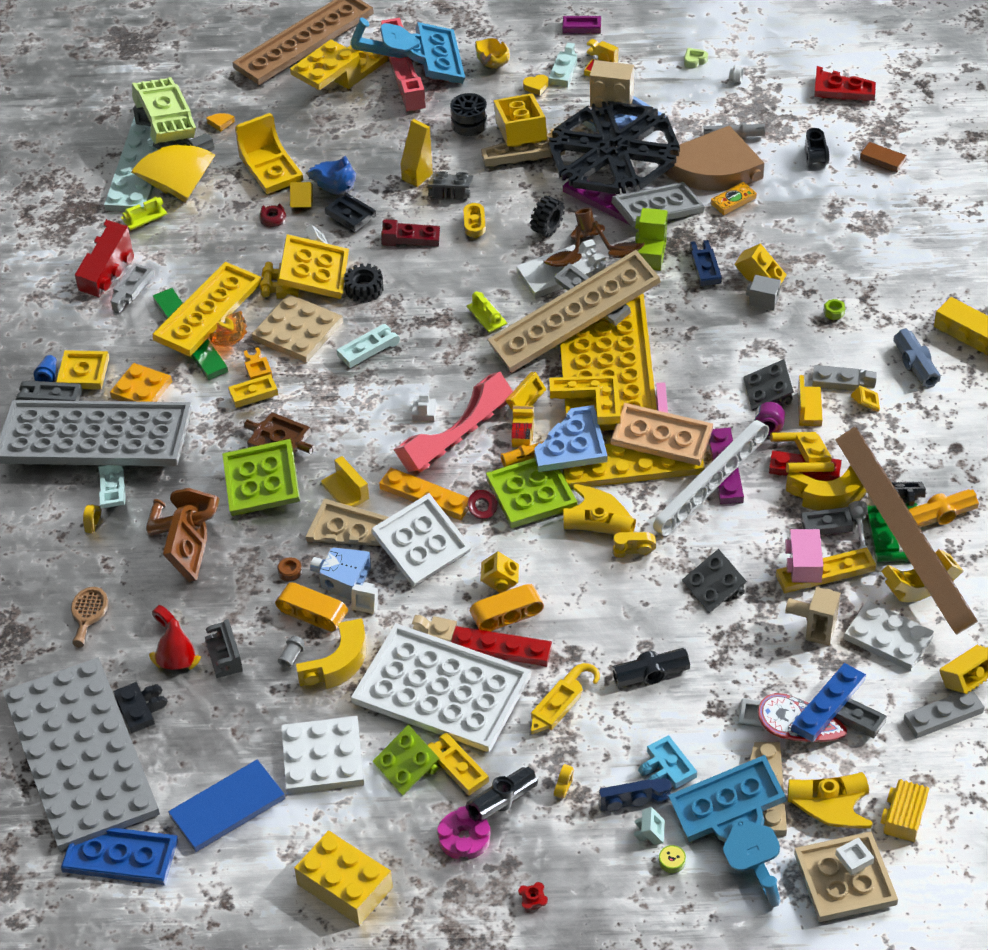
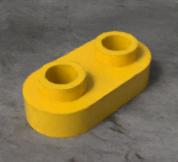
M479 203L467 204L463 209L465 233L473 238L480 237L486 231L484 207Z

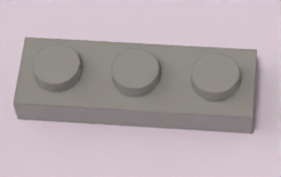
M972 689L967 694L960 692L904 713L903 720L917 739L982 714L985 707Z

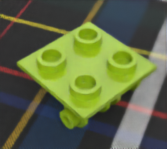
M407 725L373 760V763L404 796L425 773H430L431 775L437 773L439 770L437 761L440 758L411 726Z

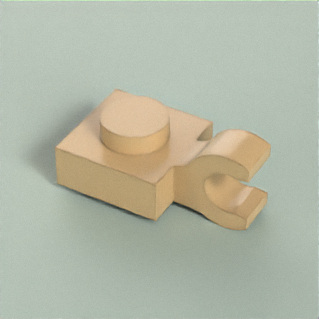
M414 615L412 624L414 625V630L451 642L457 621L433 616L432 621H429L424 616Z

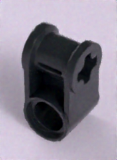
M819 128L808 129L804 148L807 165L811 166L812 163L829 164V148L826 144L823 130Z

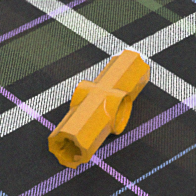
M967 489L949 496H945L942 493L936 494L927 503L908 510L921 528L936 522L940 525H946L952 522L957 515L977 509L979 502L975 491Z

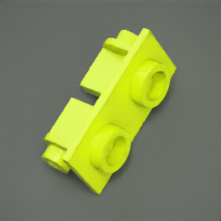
M153 197L143 202L144 208H141L140 204L125 209L121 219L132 230L167 215V212L161 206L163 205L161 197Z
M476 291L472 294V303L466 305V307L488 333L508 324L484 297L482 292Z

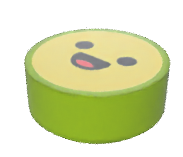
M669 845L660 851L659 865L665 872L678 873L685 867L686 854L682 848Z

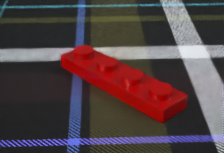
M455 626L451 640L454 644L498 659L545 667L548 666L552 650V641Z

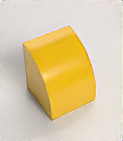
M290 182V207H312L313 184L311 182Z

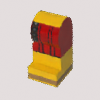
M513 405L512 448L532 444L535 422L534 406Z

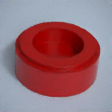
M158 605L152 611L155 620L165 628H168L170 620L175 619L172 613L162 605Z

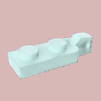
M567 43L565 51L559 52L549 76L550 85L569 86L577 65V53L574 51V43Z

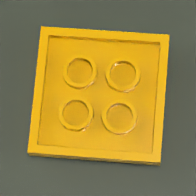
M287 234L278 285L341 299L349 249Z

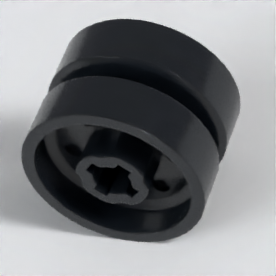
M464 93L452 99L450 113L451 127L454 132L463 136H475L485 131L488 125L487 102L482 96L475 93Z

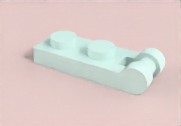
M383 324L338 348L337 356L351 368L389 346L395 347L400 342V337L396 333H392L390 327Z

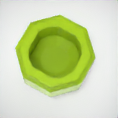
M838 299L828 300L824 304L823 309L825 317L831 320L841 319L845 315V304Z

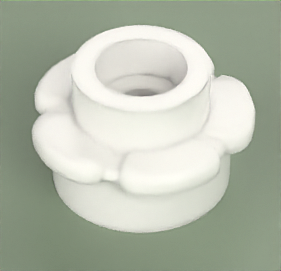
M734 65L729 71V80H733L734 85L743 81V67H738L737 65Z

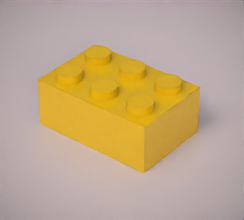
M533 93L493 100L495 121L507 146L518 147L524 143H540L542 140H547L546 118Z
M329 830L294 867L297 885L359 926L393 888L391 870Z

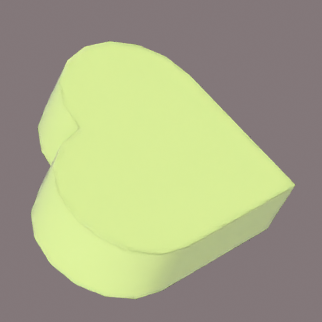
M687 48L684 56L685 67L696 68L698 65L708 62V53L706 51Z

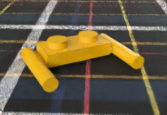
M816 432L770 434L771 442H795L806 463H787V472L834 471V463L831 462L832 457L820 435Z

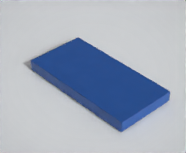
M257 759L169 810L168 813L186 840L197 852L285 800V794Z
M112 828L106 830L107 834L77 845L74 843L69 844L61 865L63 873L165 885L178 843L177 835Z

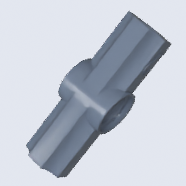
M907 328L899 330L894 335L893 341L902 354L905 368L913 370L922 386L927 388L934 387L940 381L941 375L932 363L928 347L925 345L921 346L912 331H909Z

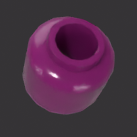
M765 402L757 408L754 421L758 420L769 427L767 436H770L771 433H779L783 429L785 411L777 403Z

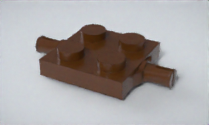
M273 412L260 423H255L249 419L244 423L245 429L254 431L251 438L247 441L248 448L290 439L293 454L299 450L310 455L314 452L315 446L304 442L311 434L309 426Z

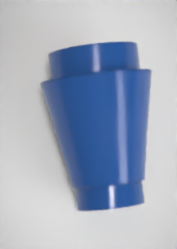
M45 356L33 372L35 381L54 382L57 359L54 356Z

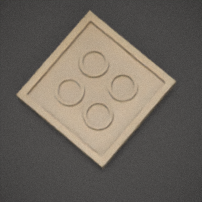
M288 294L252 333V340L307 363L343 323V316Z
M872 831L794 849L796 861L819 922L898 905L897 894ZM859 837L874 856V863L854 876L849 874L835 853L837 848Z

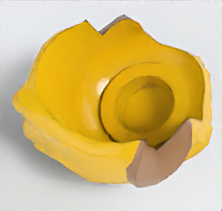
M487 38L475 42L477 59L484 66L493 69L508 63L510 51L505 42L500 43L495 38Z

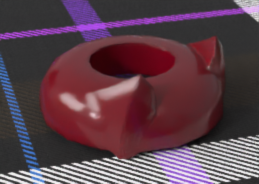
M280 203L278 206L271 205L265 207L263 205L259 219L264 226L277 227L285 222L286 213ZM270 212L278 213L275 217L267 216Z
M475 490L469 496L467 502L468 510L475 518L488 519L496 512L498 501L487 490ZM484 500L488 504V509L486 511H479L475 505L476 501Z

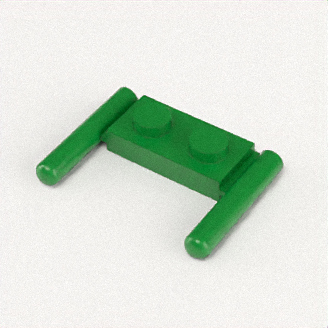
M905 503L908 509L918 506L917 503H915L914 506H908L907 503ZM875 505L867 506V520L876 563L909 561L906 554L899 551V543Z

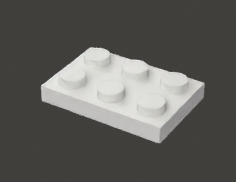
M867 600L845 632L844 640L912 671L933 639L935 631Z

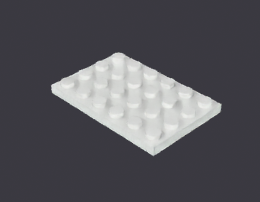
M395 623L351 696V701L353 704L439 735L448 733L455 741L490 752L531 677V670Z

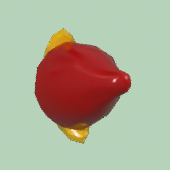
M176 619L170 620L165 634L158 642L156 652L149 653L150 660L156 667L170 670L186 667L191 670L201 659V656H195L192 642L182 631L179 621Z

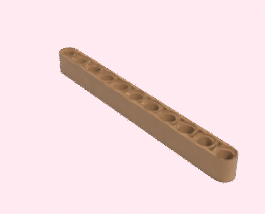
M854 426L835 440L954 633L958 635L976 624L978 620L858 429Z

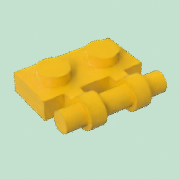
M266 262L261 274L263 280L260 282L261 295L269 297L270 293H276L277 299H284L288 294L298 297L299 289L278 285L281 263H279V269H274L272 262Z

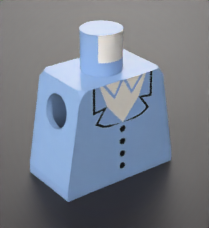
M332 548L325 560L314 557L311 561L310 570L319 573L320 584L323 589L351 600L354 584L363 585L371 569L370 552Z

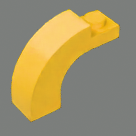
M851 465L841 477L832 481H818L799 472H789L787 475L786 491L794 496L803 498V507L816 511L848 507L850 503L860 501L867 493Z
M940 549L935 552L953 581L964 572L950 554ZM887 565L881 571L886 577V585L899 601L916 602L931 596L915 569L900 571Z
M362 618L338 623L341 642L334 653L322 659L296 664L300 686L325 682L326 689H330L346 682L358 672L365 660L367 651Z

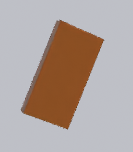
M869 142L860 153V159L894 172L899 171L907 158L905 154Z

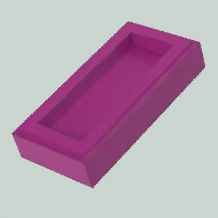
M563 16L562 33L601 34V16Z

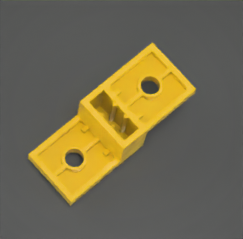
M330 39L291 67L290 73L317 90H321L332 81L350 89L387 62L388 56L356 50L351 45L346 48Z

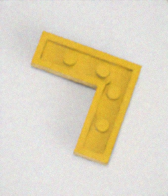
M617 376L549 378L550 399L596 397L597 424H621Z

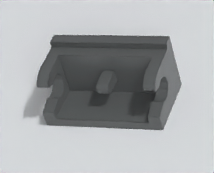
M229 619L208 626L205 629L206 633L217 631L215 634L205 636V642L216 678L242 672L241 658Z

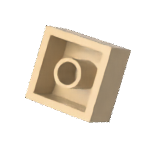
M594 60L590 73V107L594 103L595 107L600 108L603 101L606 102L607 106L608 101L632 104L634 97V65Z

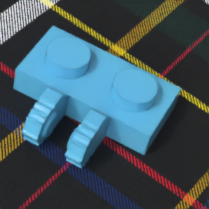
M669 735L647 746V753L652 759L644 762L638 769L642 776L653 773L659 767L660 771L648 779L666 778L669 781L671 780L675 789L697 778L696 769Z

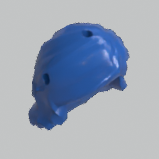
M346 156L337 161L321 162L319 165H314L315 167H310V170L306 172L309 179L314 180L318 187L334 195L350 192L356 181V172Z

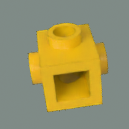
M497 551L481 562L480 581L499 593L505 592L518 584L519 564Z

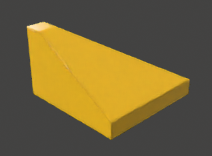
M859 386L851 394V397L860 405L877 412L880 411L878 393Z

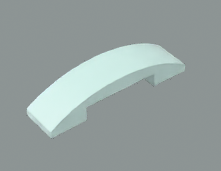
M98 466L101 492H99L100 508L125 505L126 495L123 466Z

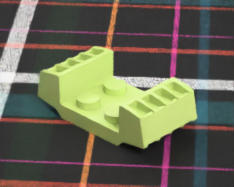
M171 77L132 83V98L136 108H144L151 122L150 137L155 144L194 138L196 126L191 117V111L178 85L174 83Z

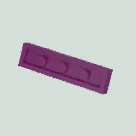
M569 180L563 185L564 193L630 225L612 204V198L617 196L616 194L573 188V186H569Z
M731 427L715 428L712 430L709 439L712 461L733 442ZM738 467L717 487L720 505L744 503V493Z

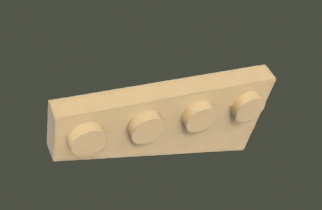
M554 128L551 129V133L547 134V140H542L540 143L530 142L518 147L507 146L506 142L481 149L485 167H495L506 163L515 164L527 160L536 161L547 157L552 158L548 142L549 138H552Z
M324 499L308 530L306 540L307 542L381 546L371 533V530L389 517Z
M754 742L750 761L765 755L784 792L780 742ZM784 802L763 811L764 826L772 828L776 836H786L787 834Z

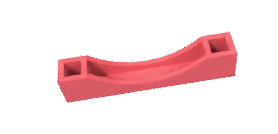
M400 17L381 21V25L389 23L403 27ZM388 56L406 112L426 108L424 86L421 78L417 76L411 59L409 57L395 58Z
M500 371L489 374L473 387L467 409L452 427L440 434H418L411 436L393 450L408 472L416 470L422 472L430 466L429 461L443 456L448 446L452 447L462 440L461 436L463 434H469L477 429V423L491 418L494 415L492 411L506 406V399L513 390Z

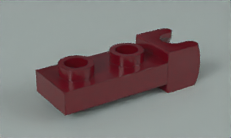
M390 219L382 221L381 245L396 246L397 243L439 247L440 226L398 223V220Z

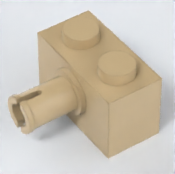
M816 587L811 603L788 598L785 613L807 618L805 640L830 646L837 624L841 593Z

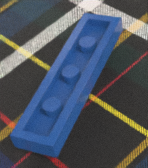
M844 663L791 725V731L814 742L865 682L866 674Z

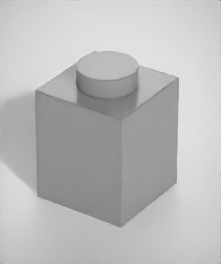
M755 275L753 282L748 283L746 295L749 296V305L774 310L780 296L781 280Z

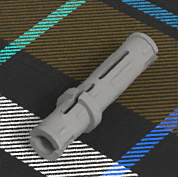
M742 122V125H730L742 139H747L750 136H765V123L746 124V122ZM703 125V133L705 135L729 125Z

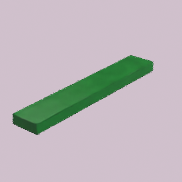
M173 288L153 295L155 304L166 320L183 304ZM208 339L191 355L208 380L228 372L227 365Z

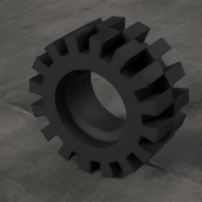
M545 195L544 198L540 199V202H537V207L533 209L534 214H531L530 228L539 234L549 237L557 231L556 228L560 227L559 223L563 220L562 215L565 213L563 211L565 206L562 201Z
M362 263L360 267L354 265L353 270L349 268L347 270L348 273L345 272V292L350 299L353 298V301L357 302L360 299V303H364V300L367 299L368 302H371V298L376 300L378 295H382V291H384L383 275L380 269L377 270V266L374 265L371 268V264L367 263V266H364V263ZM360 282H370L367 284H358Z

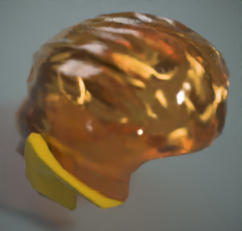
M242 311L226 316L225 323H217L216 332L210 333L209 336L211 343L219 347H227L237 344L242 340L244 335L247 334L246 328L248 327L245 324L246 320L242 315Z

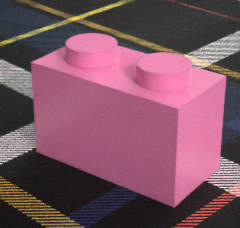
M790 529V537L785 539V554H790V558L786 560L787 573H791L792 582H822L823 558L820 529Z

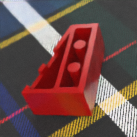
M107 219L103 224L106 228L101 237L96 236L94 240L96 246L92 253L86 254L75 273L78 291L98 298L110 288V285L134 259L128 226Z

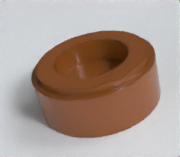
M285 558L278 564L279 577L284 581L297 580L302 574L301 562L296 558Z

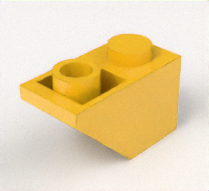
M761 243L742 251L734 264L742 275L751 282H753L755 275L781 280L782 283L787 275Z

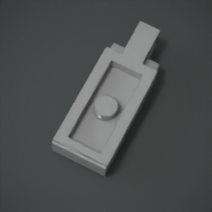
M134 263L113 288L114 293L110 301L112 310L120 313L125 308L126 303L130 304L154 276V269Z
M814 365L812 386L855 391L859 386L875 388L877 372L855 368Z

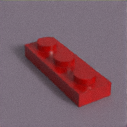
M772 450L769 474L787 476L789 473L786 471L787 463H806L802 454ZM831 459V462L834 463V471L799 473L819 481H832L840 477L842 460Z

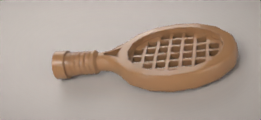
M87 587L81 590L72 601V616L79 624L76 636L72 642L76 647L84 646L86 629L98 622L108 609V598L106 592L101 588Z

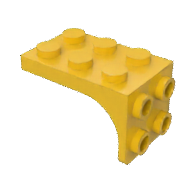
M271 113L236 125L235 132L239 157L266 194L288 187L290 182L304 181L302 172L284 150L278 138L274 117Z

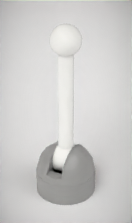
M854 501L848 505L851 518L858 523L861 543L859 549L868 548L865 544L862 520L868 514L867 504L863 501Z

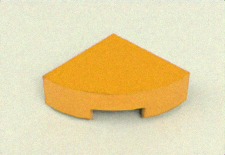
M219 113L207 117L206 120L207 124L221 132L235 122V117L230 114Z

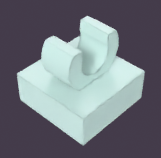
M652 807L643 809L642 818L635 820V824L641 830L634 832V836L640 841L649 839L654 845L664 843L665 820Z

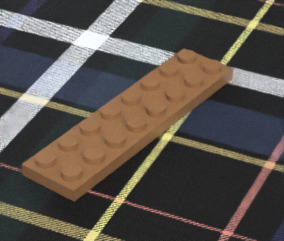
M333 0L233 61V68L260 85L312 53L330 39L336 38L357 25L360 18L366 19L373 15V7L362 0Z

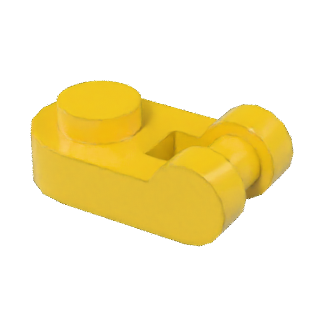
M648 532L617 533L614 536L612 553L617 558H623L626 554L648 555L656 549V538Z

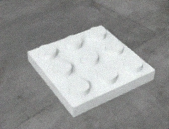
M430 493L374 526L371 530L373 536L413 587L470 552L472 548Z
M358 716L281 725L287 794L364 785Z

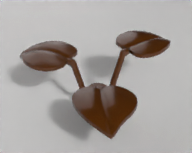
M582 208L575 212L577 225L570 235L571 239L576 240L575 249L573 251L555 253L546 261L543 260V263L555 267L576 263L582 258V254L578 253L580 239L589 236L600 235L605 246L610 250L608 256L613 258H622L635 250L638 251L645 243L624 242L611 246L602 233L605 230V226L598 224V221H594L591 208Z

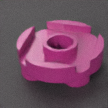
M466 806L460 807L457 811L446 815L437 828L441 849L445 854L454 859H460V857L476 858L486 851L490 843L491 831L487 819L475 822L469 817ZM469 831L470 836L468 838H465V836L463 838L458 837L460 835L459 832Z

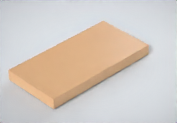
M624 403L620 413L621 424H616L611 438V445L698 466L701 465L713 430V423Z

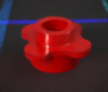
M536 882L531 886L522 885L518 889V893L523 899L522 907L524 909L537 910L548 903V897L544 895V884L541 882Z

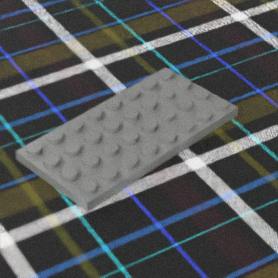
M13 400L0 434V464L178 466L192 411L191 402Z
M99 657L3 690L59 852L66 850L71 843L77 845L107 834L106 830L112 828L123 829L160 815L159 808Z

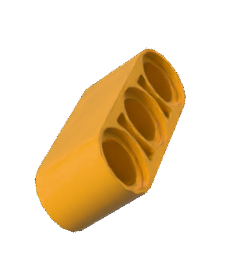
M289 582L275 601L276 607L281 612L330 632H334L338 628V623L342 622L348 613V608L343 602L293 582Z
M525 584L479 600L470 607L469 611L479 630L493 631L539 614L544 608V603L534 585Z

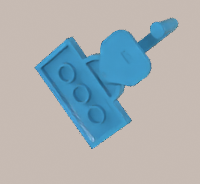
M365 18L359 19L350 42L353 49L395 58L409 57L415 62L424 65L426 77L463 84L465 74L453 29L417 22L415 27L416 33L411 34L401 26L384 23L380 28L382 41L362 38L365 28L369 27V22Z
M760 756L668 795L688 841H694L714 832L719 840L725 842L723 851L729 865L736 871H746L753 868L770 905L774 907L779 906L781 899L776 885L777 879L774 876H770L764 863L778 856L780 844L773 829L764 826L763 811L787 802L766 756Z

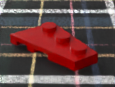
M817 66L814 97L875 101L876 82L856 76L848 78L841 76V72L833 70L830 73L823 71V67Z

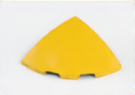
M191 145L166 146L142 158L131 173L165 194L169 192L186 203L215 157V154Z

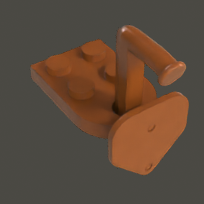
M185 488L173 491L170 495V501L177 508L172 516L160 518L162 509L166 505L159 499L153 500L146 531L149 535L169 532L163 555L188 582L197 581L206 546L207 528L205 521L214 517L218 508L219 498L215 495Z

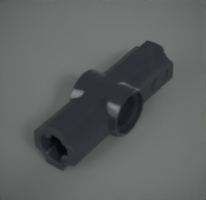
M684 648L657 654L655 651H646L640 654L637 660L612 666V673L618 688L645 681L647 684H656L662 681L666 675L689 670L690 661L688 653Z
M529 766L526 768L521 767L507 777H496L491 787L466 802L469 817L475 822L478 820L482 821L497 811L509 810L512 801L537 786L538 779L535 776V771Z

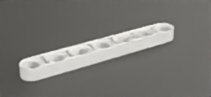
M758 420L753 421L656 517L653 529L663 536L671 534L766 439L769 427Z

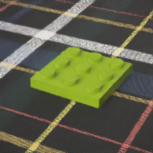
M290 439L222 453L231 516L300 502L293 447Z
M535 458L486 473V480L511 528L563 513V508L577 506V500L560 469L538 472Z

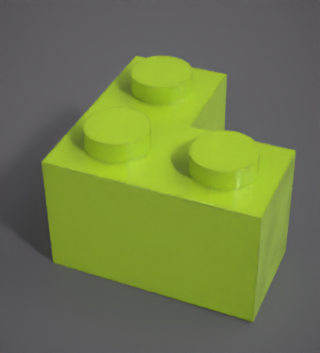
M642 208L641 216L636 217L635 229H639V232H636L635 243H645L638 250L639 254L653 270L661 271L667 242L668 210Z

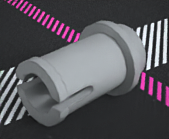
M292 636L287 639V646L278 659V663L284 668L291 669L298 654L305 649V642L298 636Z

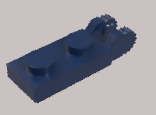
M703 240L702 250H698L695 241L690 242L692 260L700 286L722 284L720 269L709 240Z
M666 778L600 788L598 798L600 812L607 810L616 811L622 807L632 805L642 806L651 801L657 805L663 802L666 803L670 800L668 795L671 794L672 783L671 780L669 781Z

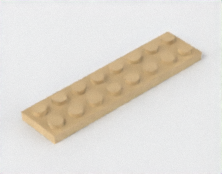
M635 250L490 337L488 342L512 373L661 283L660 277L639 252Z

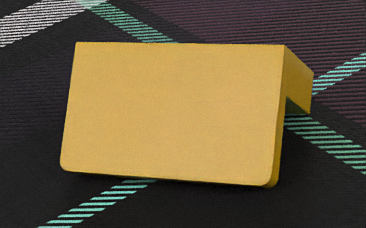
M799 375L797 391L799 426H822L821 387H804V375Z
M343 456L335 459L336 472L322 479V486L338 503L356 507L368 500V483Z

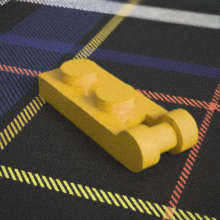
M448 733L439 736L437 742L428 744L431 750L440 758L437 761L438 764L468 796L489 783V776Z

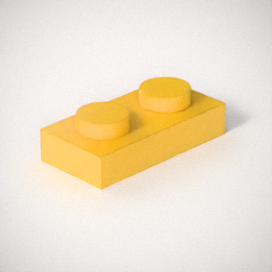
M271 374L228 387L235 408L278 395V389Z

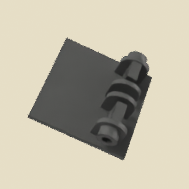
M438 171L436 174H432L427 187H432L428 189V196L443 199L444 187L445 199L448 198V188H451V199H454L455 188V199L466 200V198H470V190L467 188L470 187L474 175H468L466 172H458L456 175L448 174L446 171Z
M785 359L743 377L752 411L765 402H774L776 400H779L783 405L791 404L794 390Z
M719 548L682 579L709 613L731 595L742 596L745 592L744 584L747 582Z

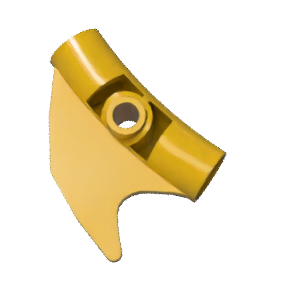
M574 484V491L581 495L584 501L573 508H563L564 530L595 531L612 535L620 532H634L636 519L632 518L625 507L613 495L596 488Z
M863 772L826 779H789L787 801L793 803L813 818L834 827H872L873 823L871 820L856 814L853 809L854 805L863 796L869 795V784Z

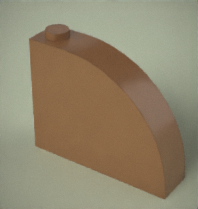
M729 125L679 144L680 152L679 156H676L677 162L675 166L664 173L677 183L684 182L690 188L706 191H724L742 182L748 185L763 179L765 163Z

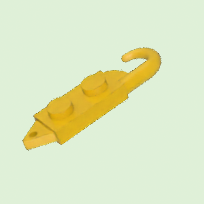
M589 663L576 665L531 712L532 735L547 729L552 731L581 698L583 692L582 685L576 680L581 673L591 672L594 675L593 684L598 683L600 673L594 665Z

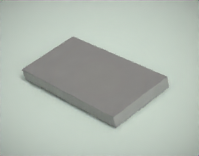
M684 182L613 196L612 204L631 227H635L636 217L641 216L642 208L668 210L667 220L702 213L705 208Z

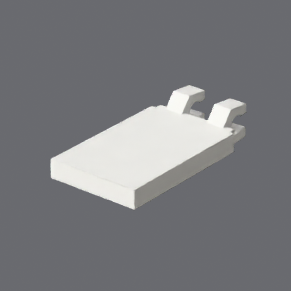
M592 239L581 243L578 253L582 254V258L572 264L589 278L593 276V273L606 268L603 262L606 261V257L602 252L596 254L594 250L596 244ZM575 245L516 266L517 273L535 299L563 289L562 286L555 282L554 276L566 266H550L544 264L543 260L546 261L550 256L558 252L573 251Z

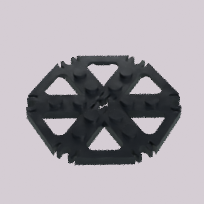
M603 101L600 108L595 107L593 103L591 105L592 110H590L589 105L555 127L552 131V138H549L548 142L559 179L561 178L562 181L568 179L569 186H573V188L619 195L620 189L623 194H626V188L628 187L633 188L634 192L637 191V185L640 187V190L674 167L677 162L676 156H679L680 145L668 116L665 118V113L658 116V109H653L651 106L608 101V106ZM623 114L637 116L638 118L619 130L614 116ZM585 121H591L595 126L597 134L571 130ZM654 131H662L668 144L642 140ZM566 150L586 153L567 166L563 164L560 155L561 152ZM631 160L657 163L659 167L645 177H639L635 173ZM609 164L615 180L614 183L607 185L599 182H589L587 178Z

